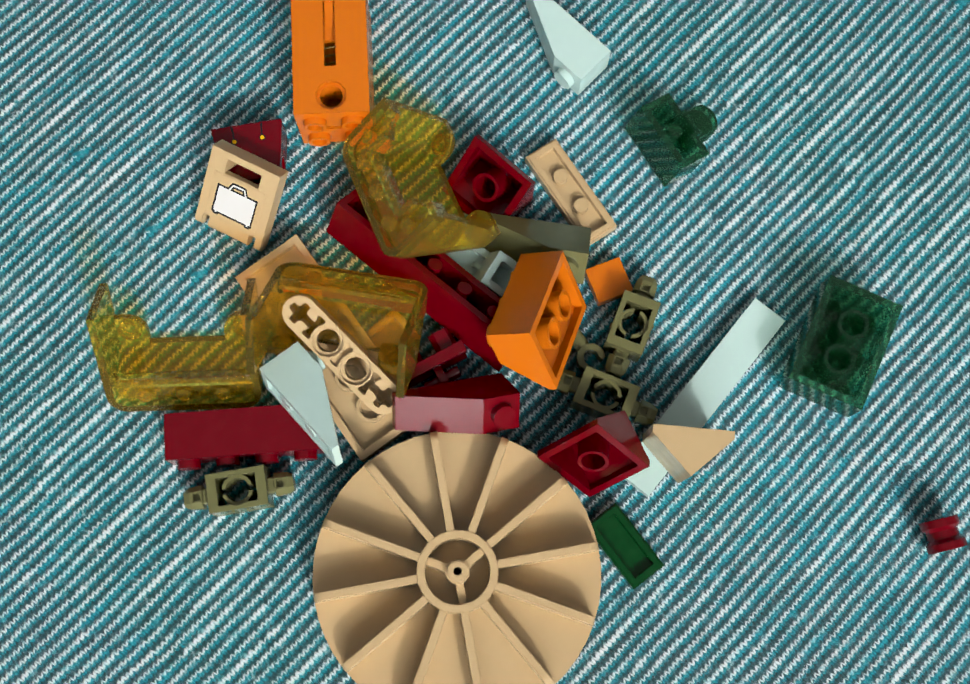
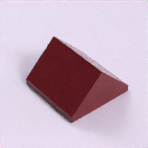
M478 134L472 140L441 192L478 223L480 212L517 217L533 200L535 181Z
M625 410L599 417L544 447L537 453V457L554 471H557L588 497L650 467V460Z

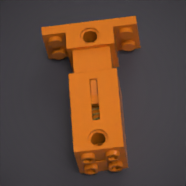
M291 0L293 115L303 143L322 147L329 145L331 142L345 141L348 144L360 145L366 143L367 140H376L372 27L368 0Z

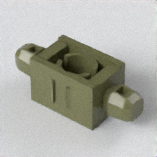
M646 275L638 278L632 292L624 291L618 308L613 314L614 318L609 325V332L602 348L604 351L610 352L605 364V373L620 379L626 373L631 362L630 360L637 363L643 354L661 305L660 302L653 300L657 289V281L654 278ZM633 313L638 314L636 322L640 326V332L632 334L629 340L624 339L626 331L622 327V321L631 319Z
M586 366L581 378L575 376L576 372L563 370L556 390L565 395H568V392L574 394L570 408L599 418L617 413L614 410L619 404L621 396L624 395L625 397L619 412L625 410L628 418H634V423L644 426L653 424L658 409L643 399L641 402L636 401L641 387L589 366ZM590 382L595 383L588 401L585 400L584 397ZM599 389L610 391L614 396L615 403L610 406L599 404L595 399V392Z
M265 465L205 474L206 488L200 485L187 489L183 493L185 508L191 510H205L208 505L209 514L216 517L275 507L273 494L281 497L296 491L294 474L289 472L273 473V477H271L270 469ZM241 481H246L249 486L257 489V492L249 490L248 495L241 501H234L231 496L224 495V491L232 492L234 485Z

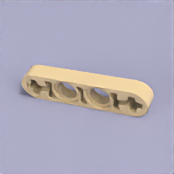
M302 293L288 299L282 309V316L286 325L372 411L381 415L392 413V403L389 404L383 401L379 404L376 402L375 399L378 393L371 385L367 391H364L360 386L366 384L374 372L380 376L374 383L381 390H386L389 387L393 392L401 391L398 382L315 298ZM294 302L299 306L304 303L308 304L310 309L307 311V315L314 322L318 320L319 316L325 320L324 323L314 329L311 336L305 330L312 325L304 318L298 321L293 318L292 315L296 311L292 306ZM330 329L338 334L340 343L337 349L328 351L320 346L318 336L321 331ZM354 357L363 359L367 364V374L358 379L351 377L346 371V362Z

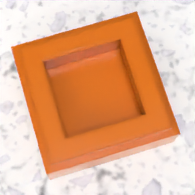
M619 257L586 269L585 278L597 306L621 298L625 290L631 292L633 290Z

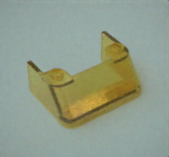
M289 262L278 266L245 318L247 373H256L267 352L279 355L297 341L302 346L304 345V342L286 325L282 316L285 302L294 295L303 293L315 298L365 350L378 352V365L388 373L397 375L396 397L404 398L417 363L427 306V287L423 283L411 279L301 262ZM294 302L292 305L296 310L292 315L293 318L297 321L304 318L312 325L305 330L310 336L317 326L325 322L321 316L314 322L307 315V311L310 309L308 304L304 303L299 306ZM326 329L320 332L318 342L339 346L340 338L335 331Z
M256 278L247 279L241 310L228 315L224 325L225 335L151 338L149 326L142 318L132 314H115L108 284H99L86 318V324L105 395L111 406L124 412L245 408L254 406L259 402L263 388V378L259 369L263 366V322Z

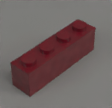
M282 405L164 414L165 461L177 465V470L181 471L201 469V463L216 462V467L220 468L240 466V460L255 459V464L259 465L279 463V457L294 456V461L298 462L318 460V454L324 453Z

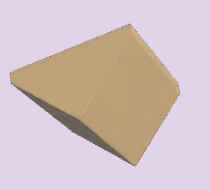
M652 424L642 435L644 445L677 483L695 474L735 439V431Z

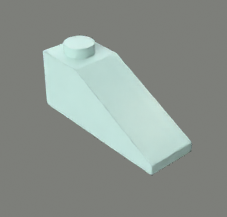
M526 0V6L556 81L565 89L571 88L579 95L607 68L611 50L554 0Z
M297 341L259 369L266 388L337 467L343 463L323 375V370L326 367L312 350L307 352Z

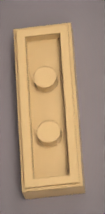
M553 139L525 157V163L569 225L591 228L590 245L616 230V223L556 139Z

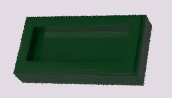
M616 503L591 521L599 548L632 590L664 566Z

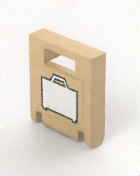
M223 139L212 146L195 220L204 223L209 218V227L246 245L252 243L253 238H255L253 248L260 252L263 251L270 238L289 171ZM238 164L261 175L260 183L257 185L228 170Z

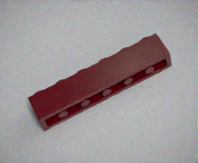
M361 185L336 203L326 232L441 326L446 327L458 340H462L463 344L499 372L504 365L500 364L492 347L489 346L486 331L498 308L500 297Z

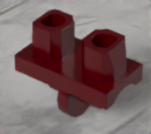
M445 327L428 337L435 351V354L428 358L422 359L415 344L398 351L397 356L402 369L400 374L406 388L410 389L433 376L435 378L423 383V385L429 386L451 382L462 376L457 366L443 372L467 359V349L462 340L457 342Z

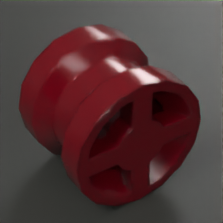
M958 514L918 524L920 531L926 534L928 540L926 545L928 555L968 545L966 538L960 535L957 527L960 523Z

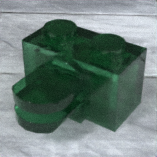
M667 93L640 107L625 126V129L662 185L666 187L692 173L710 154L703 142L714 134L718 123L714 112L710 108L698 105L681 111L672 96Z

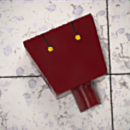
M281 119L211 129L214 143L223 139L286 170L287 132ZM238 164L228 170L257 185L260 183L261 175Z

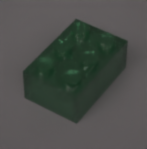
M830 275L817 289L778 387L846 417L860 412L864 407L903 306Z

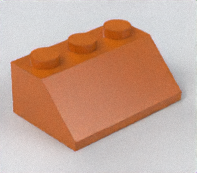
M563 250L520 255L514 270L510 274V280L505 292L499 300L492 322L488 325L486 331L487 342L492 347L500 364L549 390H555L558 387L587 307Z

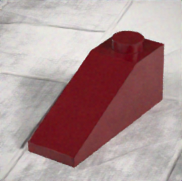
M502 373L392 392L393 428L395 430L487 434L519 427L520 392Z

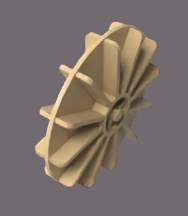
M429 432V434L408 439L381 452L372 460L366 462L341 489L323 521L316 543L312 577L313 595L324 637L338 662L357 684H556L578 658L595 622L601 591L599 547L591 521L577 494L564 477L541 461L535 453L509 441L507 438L490 434Z

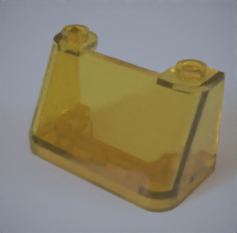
M384 97L349 134L343 146L344 162L383 253L389 257L405 259L479 249L489 245L501 234L495 219L490 213L483 210H475L465 218L441 165L450 157L455 147L454 133L447 119Z

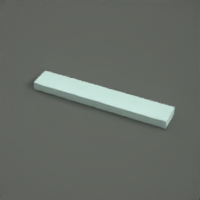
M755 298L656 424L702 428L785 320ZM641 442L650 460V467L624 480L648 497L668 471L644 443Z

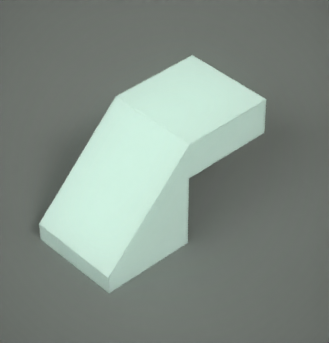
M461 231L455 233L444 251L445 254L500 298L503 296L510 280V274L517 264L515 260L501 250L495 252L487 251Z

